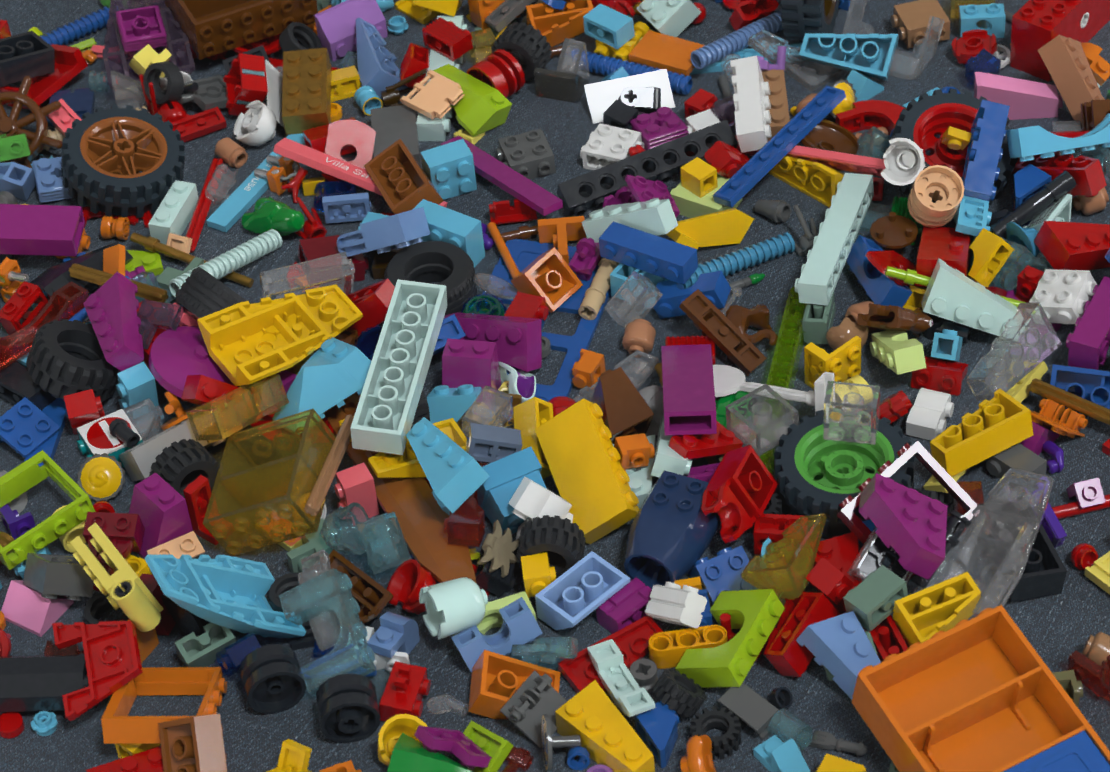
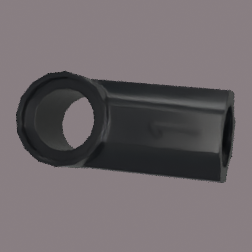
M927 313L933 319V325L925 332H922L925 338L933 340L935 332L942 333L943 329L958 331L957 336L963 337V343H968L972 327Z

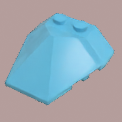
M333 337L322 343L321 348L303 364L272 420L297 434L323 419L325 417L323 413L335 405L340 408L345 405L344 399L355 392L358 395L362 393L371 360L353 345Z

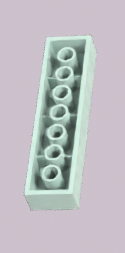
M397 279L350 428L352 448L403 455L408 440L406 434L410 431L447 309L445 285Z

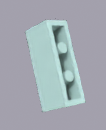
M175 180L148 223L151 237L159 239L160 243L166 245L169 233L182 235L192 218L198 201L195 183Z

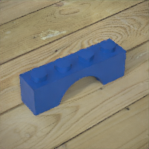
M859 235L847 258L850 271L856 275L858 283L864 287L866 295L872 299L874 304L892 305L902 308L913 292L908 286L897 284L872 265L865 256L868 251L884 250L873 240Z

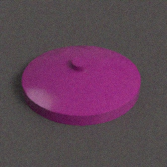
M180 326L171 328L161 333L153 342L149 353L150 370L158 383L172 394L182 398L187 375H204L234 385L210 357L199 327Z

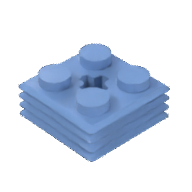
M62 156L32 161L36 189L41 203L71 198L68 194V188H64L63 177H61Z

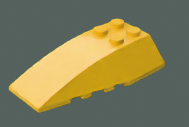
M335 284L305 290V294L300 295L287 293L284 294V298L271 300L270 297L261 298L260 302L250 304L249 301L240 302L199 318L197 323L210 357L235 386L252 384L293 367L320 348L323 342L336 337L363 317V313Z

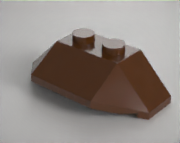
M334 549L317 568L320 607L350 631L376 619L394 598L392 593Z

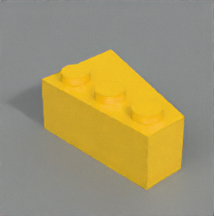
M967 571L894 602L892 618L910 647L916 642L923 643L929 640L939 631L946 632L954 628L961 620L969 619L978 611L981 591Z

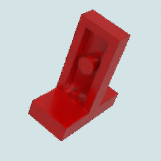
M200 475L183 490L190 521L196 535L217 545L233 530L231 522L216 515L209 480Z

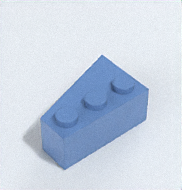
M854 611L808 625L796 639L801 646L805 645L816 657L814 660L819 666L823 664L834 676L832 679L851 699L853 698L858 673L867 666L871 665L874 667L881 663Z

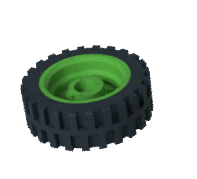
M841 407L833 408V412L829 413L819 410L815 412V416L809 418L807 415L800 418L798 426L793 423L788 427V436L785 434L781 435L779 446H776L774 452V479L778 483L775 493H778L782 499V512L784 515L791 513V515L809 516V533L816 530L821 532V537L829 538V535L841 536L851 533L852 531L837 516L842 510L839 505L849 495L855 498L861 493L858 487L869 477L872 479L876 473L880 474L877 470L888 460L894 463L899 458L896 453L907 443L911 446L909 438H903V430L899 426L891 427V420L883 417L880 420L875 417L876 413L868 411L866 414L859 413L858 408H851L850 411H841ZM839 423L851 424V426L843 425V427L850 431L848 435L843 436L838 433V431L844 434L847 433L846 430L839 426ZM854 425L863 426L864 430L861 433L854 432L856 435L863 434L861 437H854L852 435L851 429ZM856 427L855 430L860 431L861 428ZM913 455L889 478L901 485L914 489L915 456ZM857 506L853 512L861 521H867L860 514L859 506Z

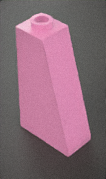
M975 72L974 98L980 99L982 96L987 101L1010 106L1009 120L1058 117V108H1062L1063 100L1061 94L1057 92L1056 85Z

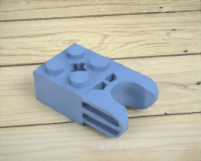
M421 207L360 224V230L342 234L337 238V248L342 256L350 257L377 250V254L423 242L422 237L431 234L424 208Z

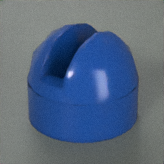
M580 746L572 747L567 755L568 766L573 770L586 769L590 764L588 750Z

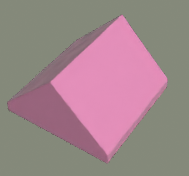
M11 580L1 612H3L7 622L42 637L52 624L74 603V600L66 599V595H58L57 599L41 597L42 593L24 585L23 580Z

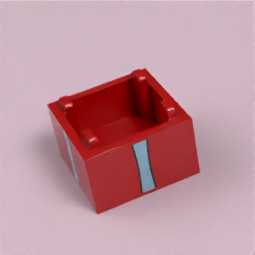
M239 53L236 59H233L230 71L223 78V82L226 83V108H228L229 115L239 116L241 112L245 114L249 110L246 107L249 103L253 101L263 102L268 87L264 56Z

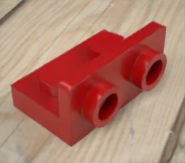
M924 356L926 368L912 371V388H926L958 396L961 393L962 380L968 372V364Z

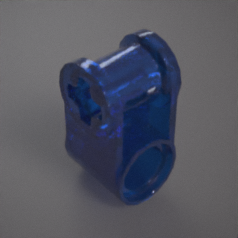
M343 180L320 182L315 186L314 193L316 197L313 205L316 210L324 212L322 197L356 194V187Z

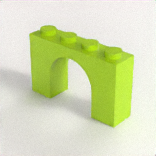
M773 589L721 591L710 612L719 625L720 615L723 613L730 614L731 629L741 630L731 640L720 646L686 649L675 669L680 674L684 673L687 675L688 679L692 678L694 683L699 684L701 688L740 687L785 609Z

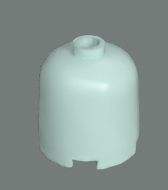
M466 577L423 587L419 592L420 604L425 603L427 614L423 615L424 622L433 637L438 636V639L480 624L485 615V605L488 604L485 590L480 589L472 579Z

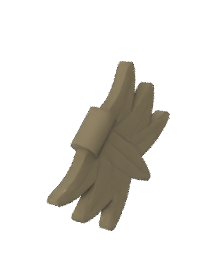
M499 520L494 522L492 534L486 535L482 545L484 555L479 560L478 565L486 564L491 560L489 572H494L501 567V575L504 578L508 575L510 563L515 564L517 562V557L512 552L518 547L519 538L512 542L510 528H507L502 536Z

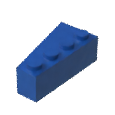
M983 99L980 103L971 126L970 133L972 135L968 143L962 175L964 196L985 201L994 200L997 187L993 185L994 181H997L1000 168L997 165L998 162L1000 163L1003 154L1001 146L1006 136L1005 127L1010 108L1008 105Z

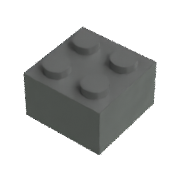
M27 554L23 584L42 593L41 597L57 599L58 595H66V599L81 601L82 597H92L94 582L83 569L84 566H81L74 556Z

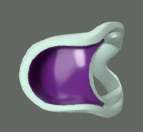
M499 362L501 382L509 381L508 393L521 395L522 402L533 398L536 393V377L522 370L516 371L508 364Z

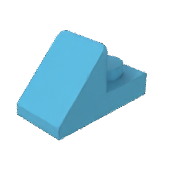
M774 735L753 748V756L770 772H811L796 742L792 738L783 743Z

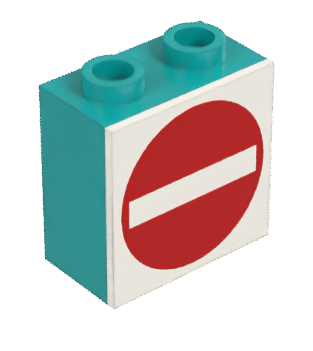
M123 409L77 428L80 440L76 442L82 455L86 454L87 458L92 457L95 453L100 455L106 453L109 456H114L117 461L121 462L122 468L124 465L118 455L131 448H128L118 437H113L110 434L109 426L111 422L115 419H123L127 422L128 427L140 436ZM140 436V440H139L138 444H140V443L143 442L141 436Z

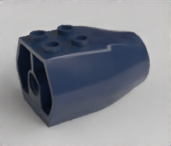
M663 471L630 526L625 570L631 580L637 577L645 583V586H649L652 589L653 585L656 584L665 586L666 581L674 583L676 580H681L694 567L695 563L707 549L721 523L718 513H710L705 516L701 509L703 493L709 482Z

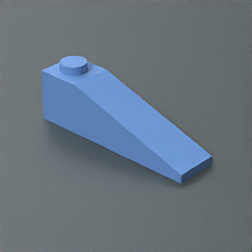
M358 17L356 19L358 74L362 83L361 87L371 86L376 94L381 97L380 91L386 90L385 87L400 82L401 68L399 69L395 64L397 60L395 55L384 47L387 43L376 27ZM403 85L397 89L402 90L408 87Z

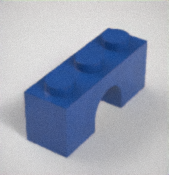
M722 271L700 274L697 282L687 289H684L682 284L671 280L658 282L650 302L660 319L686 315L679 306L681 302L699 289L719 309L725 307L731 287Z

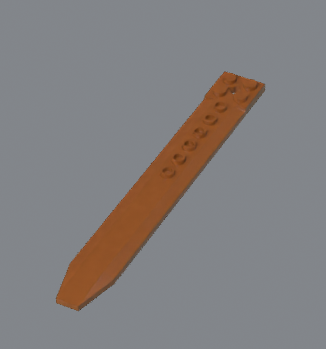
M355 392L344 399L345 405L340 408L335 405L323 413L336 436L340 430L339 421L345 419L349 414L355 415L361 394L358 395ZM350 441L346 449L347 454L354 465L365 463L374 478L379 504L415 560L424 569L431 572L432 577L440 583L465 577L472 579L476 583L468 544L450 516L440 508L431 493L432 489L424 477L377 478L368 463V458L379 452L352 448V441Z

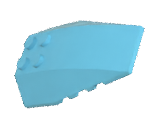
M146 555L144 558L164 595L202 619L241 633H252L262 637L281 639L302 637L306 634L304 627L295 614L274 611L268 603L265 595L275 579L265 563L227 555H217L215 559H211L209 555H200L198 559H192L190 555H181L179 559H176L173 555Z

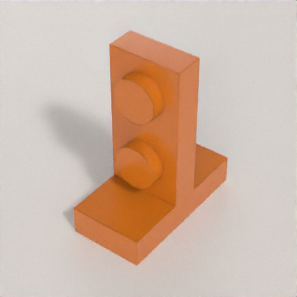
M584 216L537 220L539 243L553 242V246L558 248L556 250L566 263L569 264L568 241L586 238L582 222L585 220Z

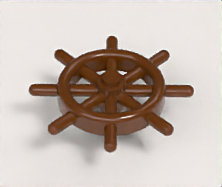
M30 76L23 78L18 93H0V135L7 134L8 137L25 133L27 140L32 141L29 145L30 155L1 161L0 163L15 162L32 168L30 161L41 152L44 145L56 149L62 148V141L47 137L48 123L46 119L47 115L61 108V103L54 101L40 108L33 99L27 96L32 82ZM14 103L8 117L3 105ZM22 106L32 111L31 114L18 120ZM36 121V133L21 129Z

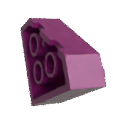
M876 473L860 494L859 512L865 520L871 519L878 528L875 533L887 548L893 547L900 556L898 562L904 569L929 580L945 559L947 505L939 500L927 497L915 489L901 485L891 478Z

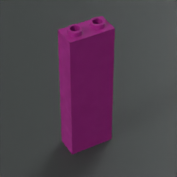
M0 204V254L77 256L85 225L82 207Z
M711 344L661 346L665 436L717 434Z

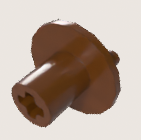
M890 212L889 216L881 217L872 223L870 235L871 239L876 244L882 246L884 251L893 250L903 256L904 247L911 245L916 240L918 229L911 219L898 216L895 212Z

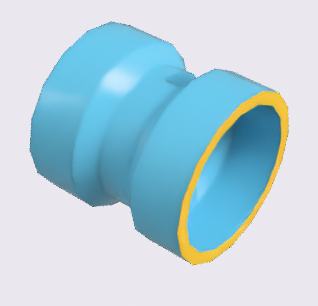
M362 86L355 92L354 100L365 115L371 116L370 109L382 108L383 102L371 86Z

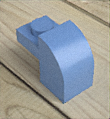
M392 612L384 613L380 617L381 626L367 642V649L388 658H392L396 652H404L409 655L420 641L417 622Z

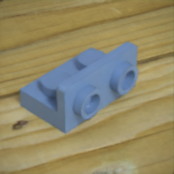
M368 192L322 197L326 224L362 221L366 214L368 215V212H372Z

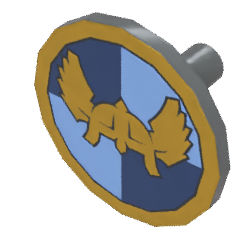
M545 714L542 716L543 758L546 771H551L552 748L562 750L565 747L580 746L581 741L580 735L552 737L549 716Z

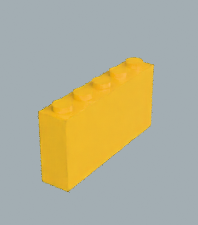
M583 398L534 430L561 498L572 504L568 511L573 514L572 523H576L579 526V530H583L586 543L592 544L635 518L639 511L637 505L639 501L636 494L631 491L628 483L630 478L620 464L621 456L611 442L612 434L603 422L601 408L598 404Z

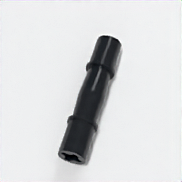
M1062 172L1048 184H1044L1043 189L1026 199L1012 212L1008 211L1004 217L990 226V232L1005 240L1007 238V223L1010 221L1015 222L1022 227L1023 224L1040 214L1053 202H1058V199L1076 187V181L1069 172Z

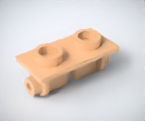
M194 531L147 550L148 555H173L176 559H179L181 555H190L194 558L205 553Z

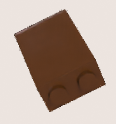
M621 367L613 371L609 369L599 376L591 402L598 404L601 408L603 422L612 434V438H610L612 444L615 443V437L642 433L646 435L654 413Z

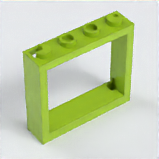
M43 450L0 477V508L47 477H50L73 502L5 547L0 545V561L9 570L25 561L28 553H37L85 521L87 512H96L88 494ZM41 462H43L44 465H42L41 467H39L38 464L41 463Z

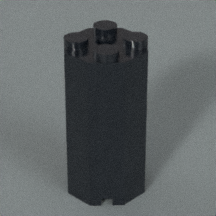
M84 654L0 656V712L64 710L62 695L89 686ZM97 704L93 706L91 709H96Z

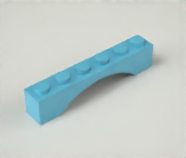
M1110 113L1094 129L1075 138L1058 136L1048 132L1039 125L1006 130L1010 158H1019L1020 162L1034 160V155L1040 154V158L1054 157V152L1060 151L1061 155L1075 153V148L1080 147L1081 152L1095 150V145L1101 144V148L1110 147Z

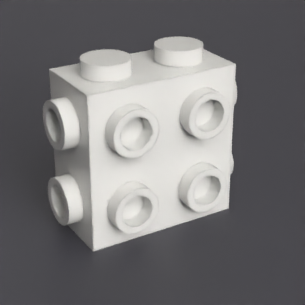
M599 123L595 131L591 132L586 145H583L581 148L580 158L583 160V168L594 171L630 157L629 147H634L635 144H638L644 148L641 132Z
M1045 269L1032 298L1029 300V310L1036 322L1076 324L1077 318L1082 317L1084 314L1086 302L1092 300V296H1094L1093 290L1097 283L1088 270Z

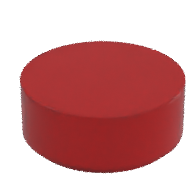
M5 712L0 715L1 737L7 739L15 738L23 732L25 725L21 714L18 712Z

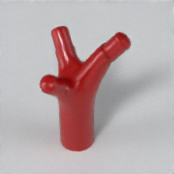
M300 167L295 177L288 184L281 186L282 190L289 189L288 192L292 193L295 204L298 203L296 197L298 196L300 185L308 173L302 167Z

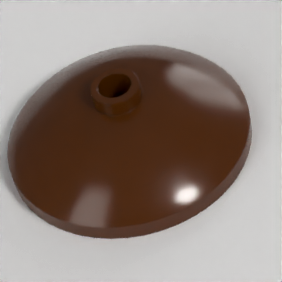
M824 119L801 140L804 147L860 156L863 152L861 142L853 133L834 122Z

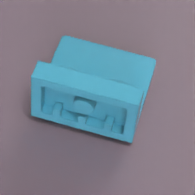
M963 195V199L958 207L955 231L965 235H973L972 243L983 228L990 231L989 224L992 212L988 211L989 201ZM971 250L969 265L972 266L974 261V253Z

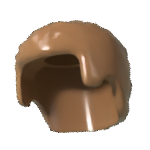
M846 317L840 325L828 329L826 339L829 346L836 350L853 337L859 336L861 338L862 350L867 341L869 327L857 325V322H852L850 318Z

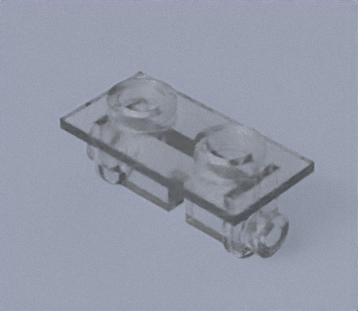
M220 164L216 167L212 179L205 190L206 197L212 200L210 208L218 203L222 204L230 196L228 192L237 181L235 178L239 171L238 168L232 172L226 164Z

